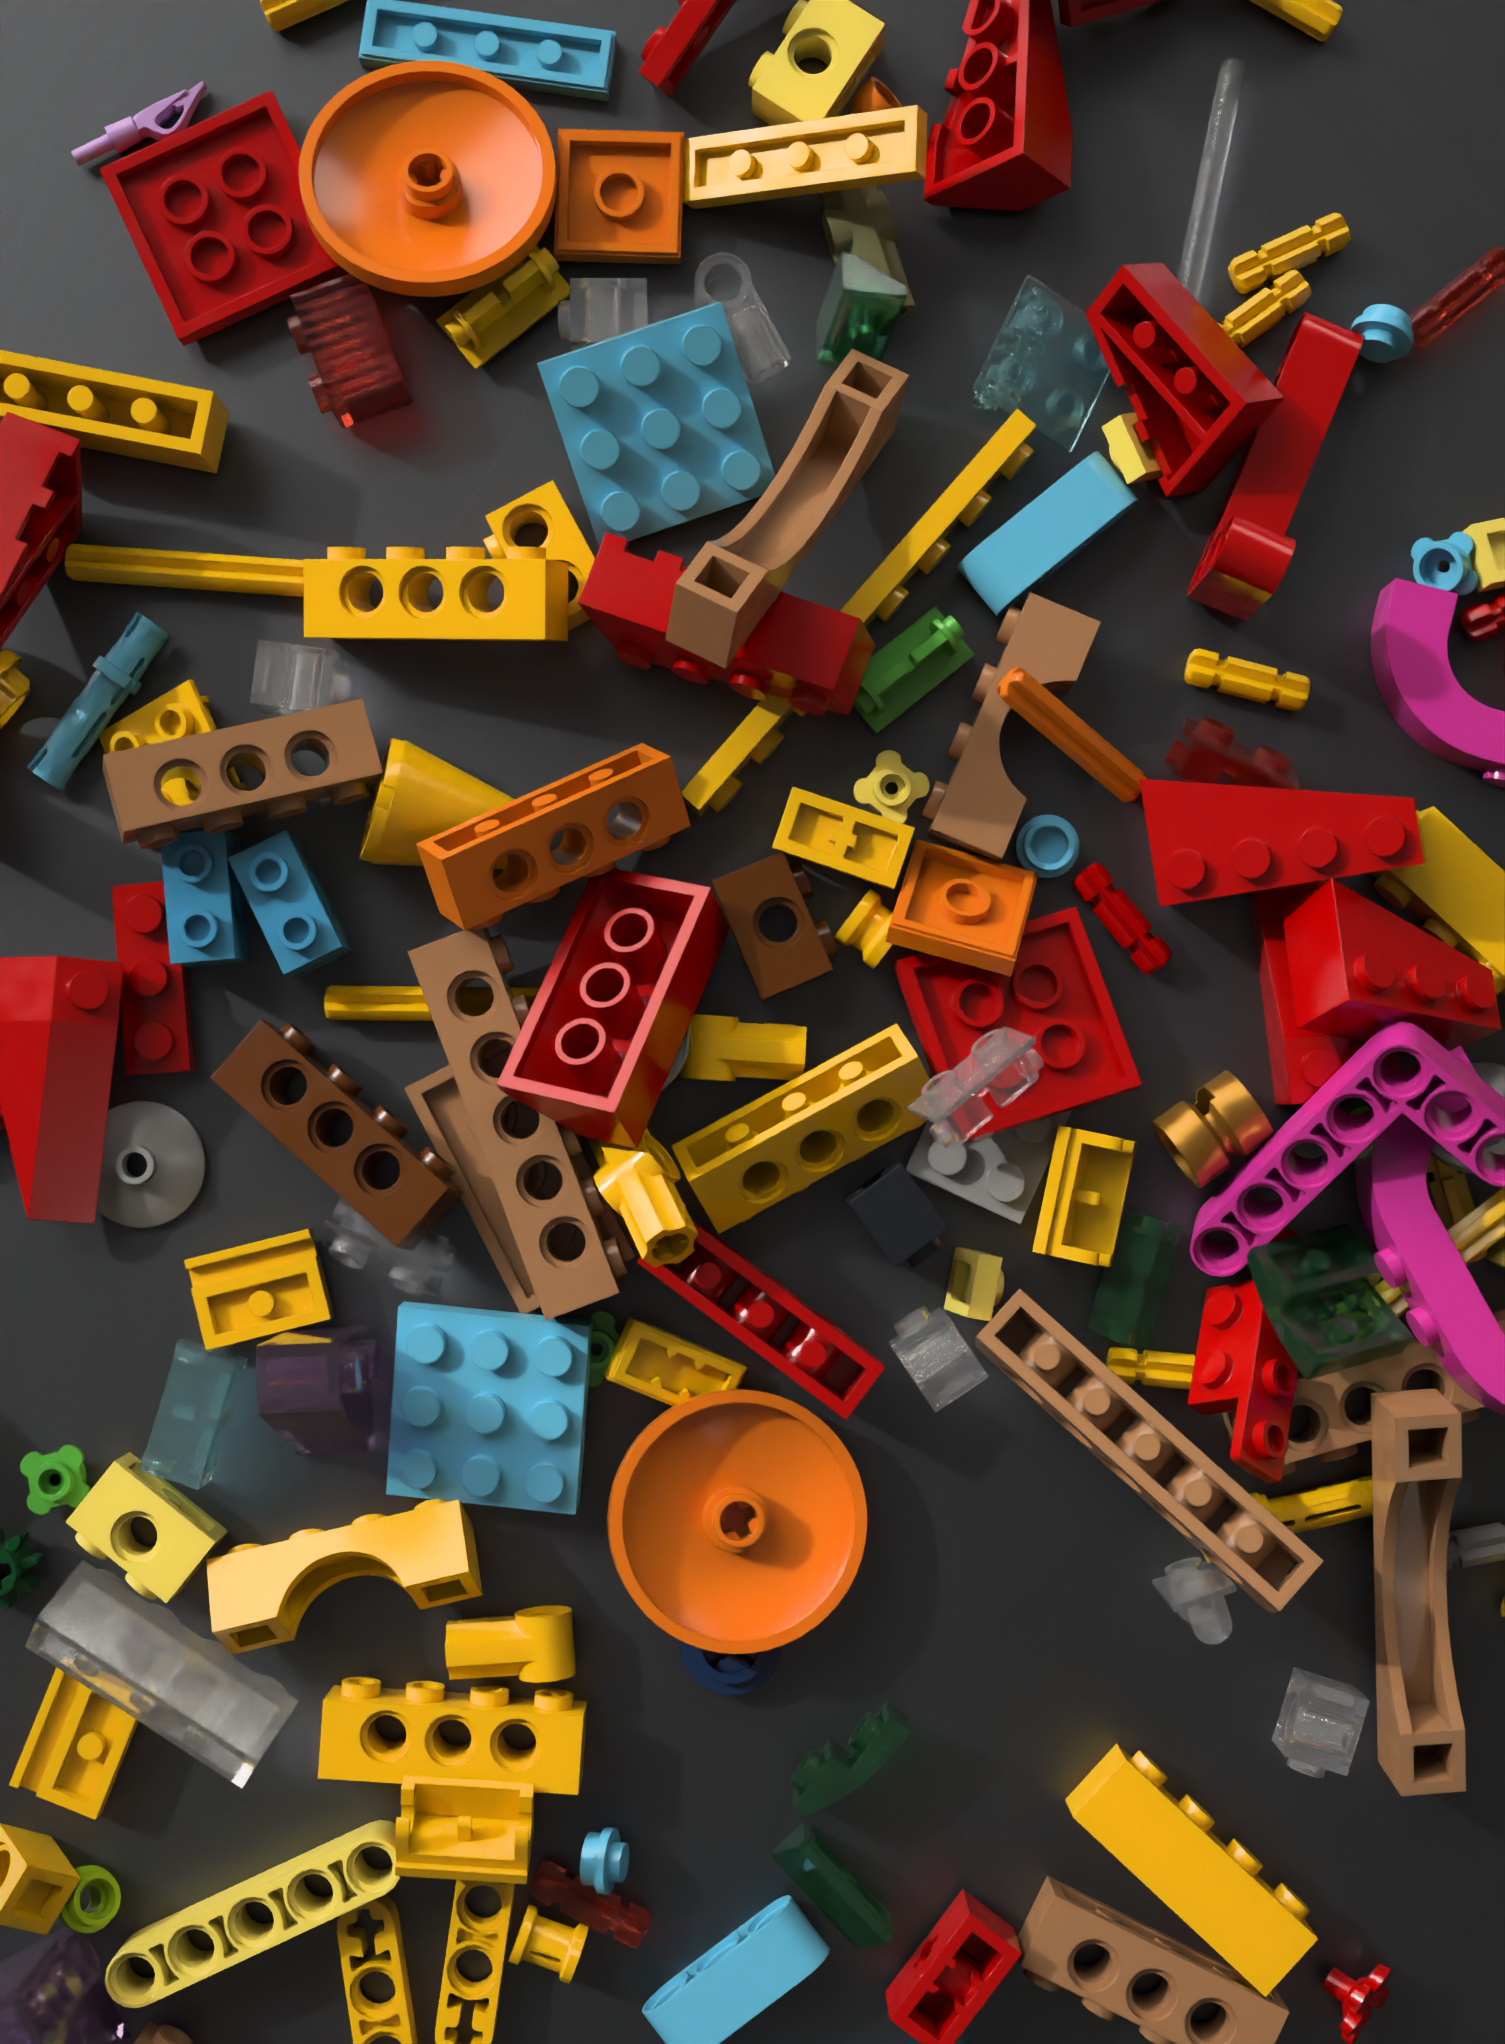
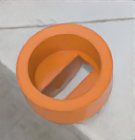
M872 76L858 89L852 98L850 115L900 108L902 105L883 82Z

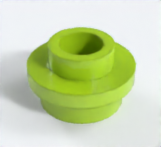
M96 1865L80 1866L75 1868L81 1879L58 1917L62 1924L73 1932L93 1933L104 1928L116 1915L121 1902V1891L115 1878L103 1867ZM83 1888H86L90 1893V1903L85 1911H82L80 1905V1896Z

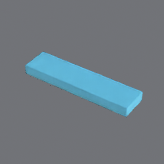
M367 0L358 58L362 67L376 69L404 62L423 60L459 63L487 72L504 81L512 88L608 101L617 36L616 31L398 0Z

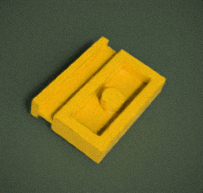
M313 1227L184 1260L193 1286L191 1292L206 1350L335 1317L321 1258L317 1253L314 1241Z
M63 1659L57 1664L9 1785L17 1789L21 1786L34 1791L39 1798L96 1820L103 1812L150 1693L92 1669L90 1671L72 1665V1661Z

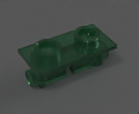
M1123 1209L1112 1267L1104 1266L1086 1331L1109 1337V1339L1123 1344L1136 1345L1148 1349L1184 1226Z

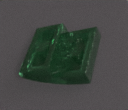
M1347 1224L1252 1247L1246 1256L1254 1284L1266 1314L1284 1348L1306 1380L1400 1354L1413 1338L1410 1331L1374 1288L1382 1275L1376 1266L1373 1255Z

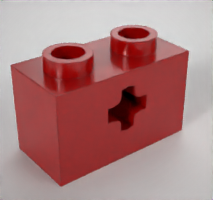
M962 1889L886 1989L889 2019L921 2044H954L1022 1955L1014 1928L966 1890Z

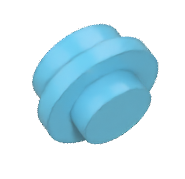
M1375 304L1367 307L1363 314L1353 321L1350 329L1364 335L1359 353L1372 362L1387 363L1403 358L1410 352L1414 342L1411 318L1406 312L1392 305Z
M1040 815L1029 820L1021 828L1016 838L1015 850L1018 861L1024 869L1038 872L1039 878L1048 879L1064 874L1074 865L1079 855L1080 844L1075 829L1068 821L1056 815Z
M605 1827L601 1833L588 1832L583 1843L580 1859V1880L584 1886L595 1887L597 1894L610 1895L615 1883H623L627 1876L630 1856L629 1845L626 1842L620 1841V1834L617 1828Z

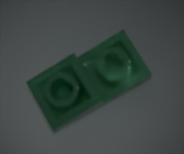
M886 1701L876 1716L869 1711L859 1721L848 1741V1745L853 1748L850 1754L830 1739L819 1754L813 1750L808 1751L790 1779V1783L795 1786L793 1790L794 1810L805 1817L826 1808L862 1785L885 1764L910 1734L911 1730L907 1716Z

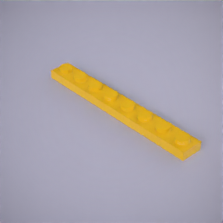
M1017 408L844 605L840 612L860 618L866 628L876 616L886 622L909 596L910 593L902 586L919 568L927 575L948 552L951 545L944 539L959 521L965 526L970 527L987 508L993 498L986 491L1001 474L1008 480H1011L1029 460L1034 450L1028 443L1037 425ZM767 694L766 699L758 703L681 791L684 804L699 817L710 806L717 813L720 812L743 785L735 778L751 759L761 765L783 740L784 735L777 730L793 711L800 717H803L806 712L793 707L788 702V699Z

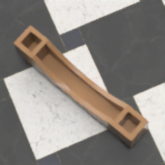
M854 349L849 352L825 384L794 447L759 501L728 534L718 540L707 541L676 582L665 640L722 668H727L895 432L909 374Z
M1435 1388L1371 1393L1378 1762L1401 1797L1466 1791L1465 1726L1452 1661L1446 1587L1450 1519L1455 1496L1462 1479L1461 1412Z

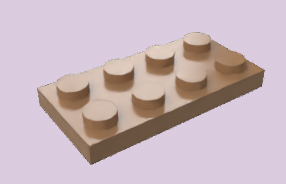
M494 1041L484 1052V1066L494 1077L500 1078L513 1049V1046L508 1041ZM450 1065L404 1089L437 1153L456 1170L451 1180L464 1192L460 1198L519 1312L527 1314L540 1307L453 1072ZM520 1101L513 1103L506 1113V1125L513 1135L519 1138H528L535 1133L539 1126L540 1117L536 1110ZM584 1152L573 1155L582 1180L594 1176V1171ZM540 1161L536 1163L528 1175V1183L531 1190L541 1198H553L561 1190L563 1183L562 1174L550 1162ZM601 1195L606 1213L596 1217L605 1241L616 1237L625 1261L636 1257L637 1254L613 1208ZM560 1223L553 1229L551 1234L552 1248L559 1256L573 1259L581 1256L586 1240L584 1233L578 1226L572 1223Z

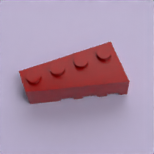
M608 532L605 533L578 604L616 650L615 656L619 660L644 670L650 669L652 663L672 668L674 674L695 684L706 685L709 679L729 683V686L737 693L756 700H765L767 694L788 699V702L793 707L812 715L823 716L826 710L849 715L875 647V643L860 618L780 592L725 669L665 640L675 584L688 568L683 566L684 558L658 550L653 562L631 554L627 549L629 545L628 539Z
M1139 779L1159 907L1427 864L1418 802L1415 798Z

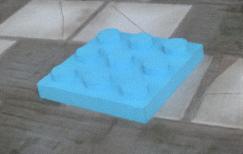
M716 302L537 363L599 548L606 532L631 541L760 497L775 478L721 302Z
M407 1301L398 1306L386 1494L424 1499H444L445 1501L459 1499L461 1503L576 1515L580 1508L593 1320L554 1317L545 1321L543 1315Z

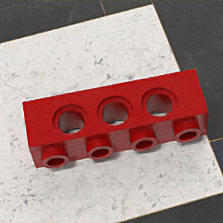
M691 1216L690 1218L694 1223L698 1236L693 1244L695 1251L678 1264L668 1263L656 1268L642 1260L641 1257L638 1259V1264L845 1420H847L885 1369L879 1357Z

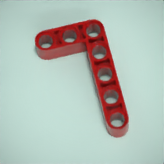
M1308 312L1303 313L1272 383L1284 396V399L1248 441L1192 578L1187 598L1240 620L1247 621L1275 593L1287 570L1296 546V540L1285 536V533L1361 349L1364 335Z

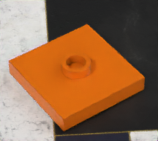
M558 129L554 238L555 260L681 265L684 132Z
M916 839L885 942L1011 977L1039 873Z

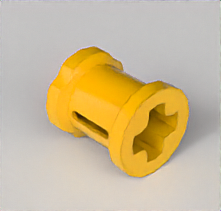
M528 1904L508 1962L518 1965L522 1960L558 1972L560 1981L569 1984L578 1964L589 1926L580 1923L575 1928L538 1915V1908Z

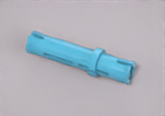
M138 611L135 612L133 618L124 629L125 631L115 645L112 646L105 658L99 655L92 666L96 670L88 680L87 685L57 724L42 749L38 751L34 759L27 766L34 774L59 790H63L66 786L67 781L74 773L80 761L89 752L129 693L131 692L136 695L142 686L139 679L154 656L171 637L168 632Z

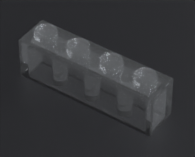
M84 1560L81 1561L39 1614L25 1645L29 1650L240 1788L244 1787L299 1702L287 1694L284 1686L273 1677L255 1673L235 1660L233 1655L221 1643L212 1639H203L180 1624L176 1615L166 1607L148 1603L128 1590L124 1582L117 1575L105 1569H96Z

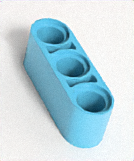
M1095 451L981 542L958 564L957 568L995 615L999 616L1007 611L1010 605L1016 604L1112 526L1137 503L1138 498L1101 453Z
M790 1895L782 1896L766 1906L661 1986L644 2004L642 2012L665 2044H720L815 1971L828 1956L830 1948Z

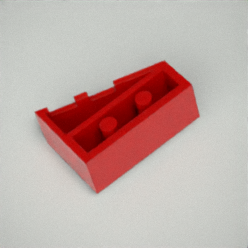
M1162 262L1122 265L1085 313L1116 386L1125 388L1139 419L1134 426L1141 442H1149L1163 473V477L1158 480L1166 498L1204 491L1284 399V396Z

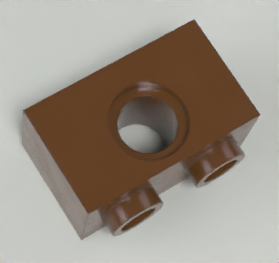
M781 851L712 881V887L761 1002L830 974L833 971L829 958L839 955V952L826 921L821 920L816 923L812 921L804 900L813 897L814 894L800 861L789 865L784 853ZM773 908H782L789 911L796 921L797 929L795 934L784 942H772L765 938L759 928L760 919L765 912Z

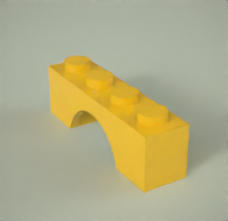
M444 1499L427 1500L418 1504L412 1511L391 1516L383 1514L364 1515L355 1519L349 1526L328 1531L305 1529L292 1534L289 1540L264 1546L259 1544H242L228 1550L226 1555L206 1559L212 1633L231 1655L294 1640L299 1623L313 1600L328 1587L351 1577L369 1575L389 1579L404 1588L420 1610L483 1595L473 1524L459 1499L454 1501H445Z

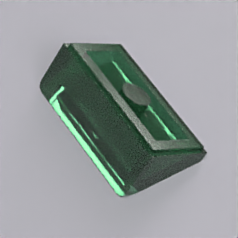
M842 251L816 323L817 363L839 366L852 349L881 362L907 298V287L856 255Z
M803 1822L773 1850L772 1857L853 1946L865 1948L884 1945L893 1938L890 1912L808 1823L805 1824Z

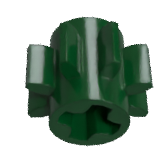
M0 1526V1564L9 1563L11 1567L10 1575H7L5 1571H0V1605L3 1610H6L17 1603L18 1593L16 1588L24 1593H31L39 1588L41 1583L31 1574L35 1564L45 1558V1553H33L31 1547L26 1543L29 1531L24 1530L13 1538H5L4 1531Z

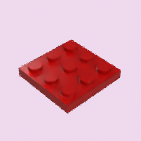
M272 89L99 168L176 336L183 346L347 272L327 254L312 232L306 217L299 185V159L301 151Z
M1077 907L1026 921L1011 977L927 953H920L897 960L894 966L957 1146L1137 1090L1142 1085Z

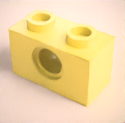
M799 0L792 8L783 26L782 33L786 35L785 39L775 54L766 51L760 57L750 75L748 85L752 87V114L771 126L838 117L881 53L885 23L849 0H809V2ZM806 58H818L825 62L828 68L818 74H808L803 72L797 64Z
M131 1452L118 1458L111 1464L66 1521L69 1526L78 1532L75 1535V1539L83 1549L102 1560L109 1557L128 1572L125 1579L135 1591L151 1600H156L159 1597L166 1604L182 1591L229 1532ZM134 1517H144L154 1524L157 1531L155 1546H143L134 1539L131 1532V1524Z

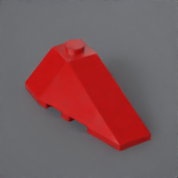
M970 0L962 30L969 36L960 68L949 69L944 89L951 94L950 102L943 124L932 125L927 142L924 200L934 206L1022 211L1071 189L1073 132L1051 0Z
M1326 880L1249 892L1275 1104L1306 1103L1366 1043V1041L1297 1029L1282 909L1324 884ZM1399 1051L1393 1052L1383 1059L1387 1066L1401 1070Z
M64 956L0 957V1107L27 1220L95 1224L118 1030L123 962Z

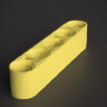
M385 1820L365 1824L136 1931L128 1937L106 1969L105 1984L107 1992L115 2002L123 2007L139 2008L147 2006L385 1895L395 1887L401 1877L395 1876L396 1824ZM371 1846L380 1847L387 1851L393 1865L383 1870L374 1869L367 1865L363 1859L362 1850ZM310 1874L325 1877L332 1885L333 1894L325 1897L315 1896L306 1888L304 1877ZM260 1902L268 1906L273 1914L274 1922L261 1924L252 1920L246 1911V1903ZM197 1929L206 1932L213 1940L215 1949L203 1951L195 1948L188 1939L187 1931ZM140 1957L147 1960L154 1968L155 1977L143 1978L135 1974L130 1967L129 1958Z

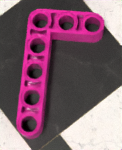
M1401 1021L1385 1025L1200 1208L1196 1215L1190 1245V1254L1193 1262L1201 1271L1211 1276L1225 1277L1241 1270L1401 1113L1405 1114L1482 1180L1494 1186L1505 1187V1154H1495L1486 1148V1145L1492 1140L1505 1138V1098L1420 1027ZM1403 1051L1414 1055L1418 1062L1410 1069L1397 1070L1387 1066L1383 1059L1393 1052ZM1450 1094L1459 1095L1469 1102L1467 1107L1457 1112L1443 1111L1437 1108L1434 1103L1442 1096ZM1347 1098H1361L1369 1103L1371 1109L1364 1114L1352 1115L1342 1111L1338 1103ZM1302 1143H1314L1322 1147L1326 1153L1319 1158L1308 1159L1296 1154L1293 1148ZM1267 1187L1275 1190L1281 1197L1275 1201L1263 1202L1254 1198L1249 1192L1254 1188ZM1216 1230L1226 1231L1232 1234L1236 1241L1229 1244H1220L1211 1240L1207 1234Z

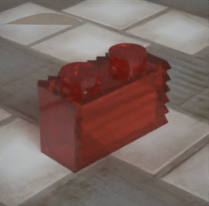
M347 274L290 295L297 315L287 318V323L300 355L312 353L319 374L308 377V380L322 414L333 411L341 427L345 428L350 427L354 423H361L365 419H373L375 416L385 414L390 410H397L401 406H408L413 402L369 284L351 274Z

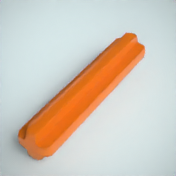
M1012 668L999 681L996 690L1007 705L1120 801L1131 803L1141 793L1139 779H1147L1143 772L1023 668Z

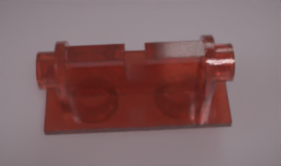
M1185 716L1182 722L1181 735L1189 739L1186 744L1175 739L1164 759V762L1174 766L1172 773L1194 783L1217 784L1223 772L1234 776L1230 785L1280 789L1285 786L1295 790L1299 788L1298 772L1290 769L1293 761L1289 757L1265 745H1259L1258 749L1254 751L1234 741L1236 732L1233 729L1207 716H1202L1200 722Z

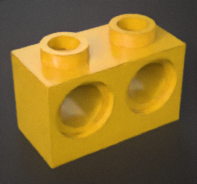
M551 480L485 516L493 535L483 539L492 559H507V547H518L515 544V536L524 525L537 523L548 529L547 538L539 547L546 548V559L568 563V579L578 585L575 598L568 603V631L588 621L590 618L578 604V600L595 557L554 481Z

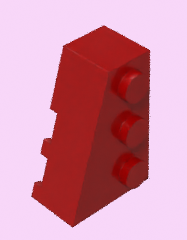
M10 412L6 413L0 424V649L65 557L67 547L76 541L83 530L80 439Z
M1334 879L1328 880L1282 909L1297 1029L1367 1042L1379 1029L1389 1023L1398 1021L1408 1022L1423 1029L1448 1051L1460 1045L1464 1049L1502 1030L1491 969Z

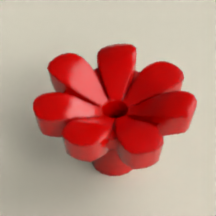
M1378 1964L1372 1973L1366 1977H1360L1356 1981L1337 1967H1334L1326 1977L1322 1989L1343 2003V2022L1339 2028L1342 2030L1341 2037L1348 2044L1357 2043L1360 2032L1371 2018L1372 2011L1370 2008L1380 2009L1387 2001L1390 1990L1384 1986L1391 1977L1393 1971L1391 1968Z

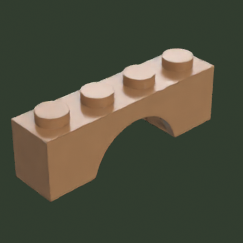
M1031 592L1021 609L1012 605L1009 606L995 641L1006 645L996 668L985 663L971 696V699L982 703L972 726L964 722L960 723L946 757L957 761L948 784L936 780L923 810L922 816L933 820L927 836L976 856L998 862L1003 858L1027 798L1012 784L1001 761L999 748L1001 728L1006 715L1012 708L997 693V685L1012 668L1020 667L1049 692L1069 691L1077 681L1100 626V621Z

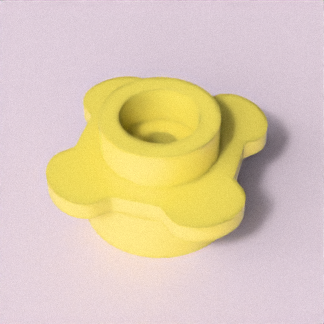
M886 750L879 753L876 757V767L869 776L859 779L855 783L854 797L860 804H869L882 817L904 823L908 816L907 810L916 799L927 795L930 784L924 773H914L902 764L899 753ZM892 782L897 785L898 790L895 794L886 792L885 787L888 783Z

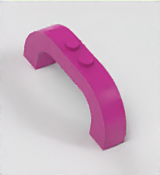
M1395 578L1380 590L1372 623L1370 643L1375 681L1387 709L1400 727L1414 741L1432 754L1448 762L1484 772L1483 781L1495 786L1505 787V711L1488 707L1466 693L1456 680L1449 664L1447 640L1458 594Z
M1461 1045L1449 1051L1477 1075ZM1450 1094L1442 1096L1434 1104L1443 1111L1457 1112L1467 1107L1469 1102L1459 1095ZM1401 1113L1356 1157V1193L1364 1223L1379 1251L1374 1254L1376 1266L1386 1283L1392 1288L1399 1287L1411 1309L1406 1312V1319L1417 1340L1424 1347H1432L1444 1369L1467 1394L1482 1405L1505 1416V1334L1497 1323L1430 1200L1426 1183V1170L1428 1159L1436 1140L1405 1114Z

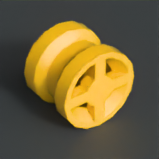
M870 888L833 939L842 946H854L862 952L863 962L874 969L892 946L891 943L885 941L893 912L882 904L881 895Z

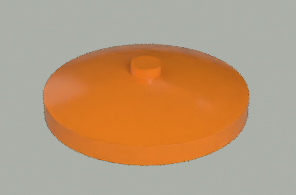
M427 60L404 62L375 70L358 78L334 95L316 116L305 137L299 159V185L306 217L320 245L340 267L354 277L379 289L401 295L415 297L449 296L482 287L499 279L521 263L540 241L550 222L556 199L557 180L554 151L549 134L537 112L522 95L504 81L487 72L459 63Z
M724 1389L700 1394L674 1405L654 1419L637 1436L620 1463L613 1481L607 1515L608 1538L613 1561L623 1585L643 1613L658 1627L682 1642L700 1649L728 1654L756 1653L785 1645L800 1638L828 1617L849 1590L863 1557L867 1534V1505L861 1478L851 1455L834 1431L819 1417L799 1404L778 1395L757 1390Z

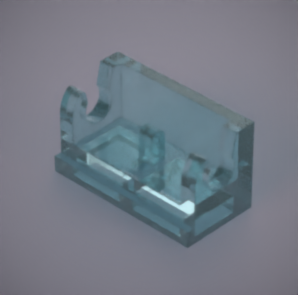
M185 1339L177 1340L172 1365L149 1442L142 1456L141 1471L184 1484L186 1487L196 1490L212 1480L248 1358L215 1348L206 1350L205 1345Z

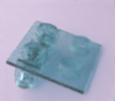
M1026 275L972 387L976 393L973 399L974 405L990 413H995L997 407H1000L1011 415L1018 408L1037 425L1035 428L1036 432L1065 451L1072 452L1110 373L1085 316V312L1032 275Z

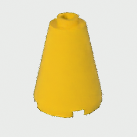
M392 738L388 743L381 765L383 774L375 787L376 793L372 808L368 812L359 859L369 861L371 864L423 866L417 843L515 799L407 740L403 741ZM508 855L499 859L494 869L504 870L508 862Z

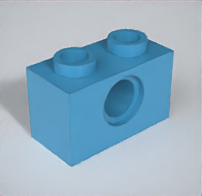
M285 830L228 858L283 975L298 979L354 951L299 837Z
M205 831L178 833L179 840L161 846L170 964L194 968L250 963L245 894L228 861L229 857L241 852L240 837L229 831L217 834H205Z

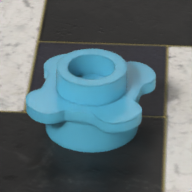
M1455 532L1446 540L1433 541L1428 537L1417 540L1411 549V556L1414 559L1413 574L1416 582L1449 592L1456 591L1460 595L1472 593L1479 583L1478 574L1472 570L1470 553L1474 549L1472 537L1465 532ZM1443 560L1448 561L1450 564V569L1447 572L1440 570V563Z

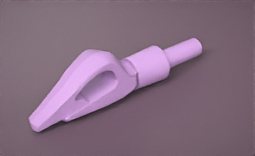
M201 81L190 90L184 89L145 108L132 118L129 116L104 127L107 134L71 151L78 166L113 149H116L118 154L148 137L160 141L186 129L207 89L205 82ZM173 115H181L178 122L172 128H161Z

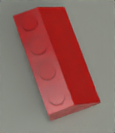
M615 868L604 874L590 877L496 1084L500 1091L578 1135L637 1149L730 929L711 887Z

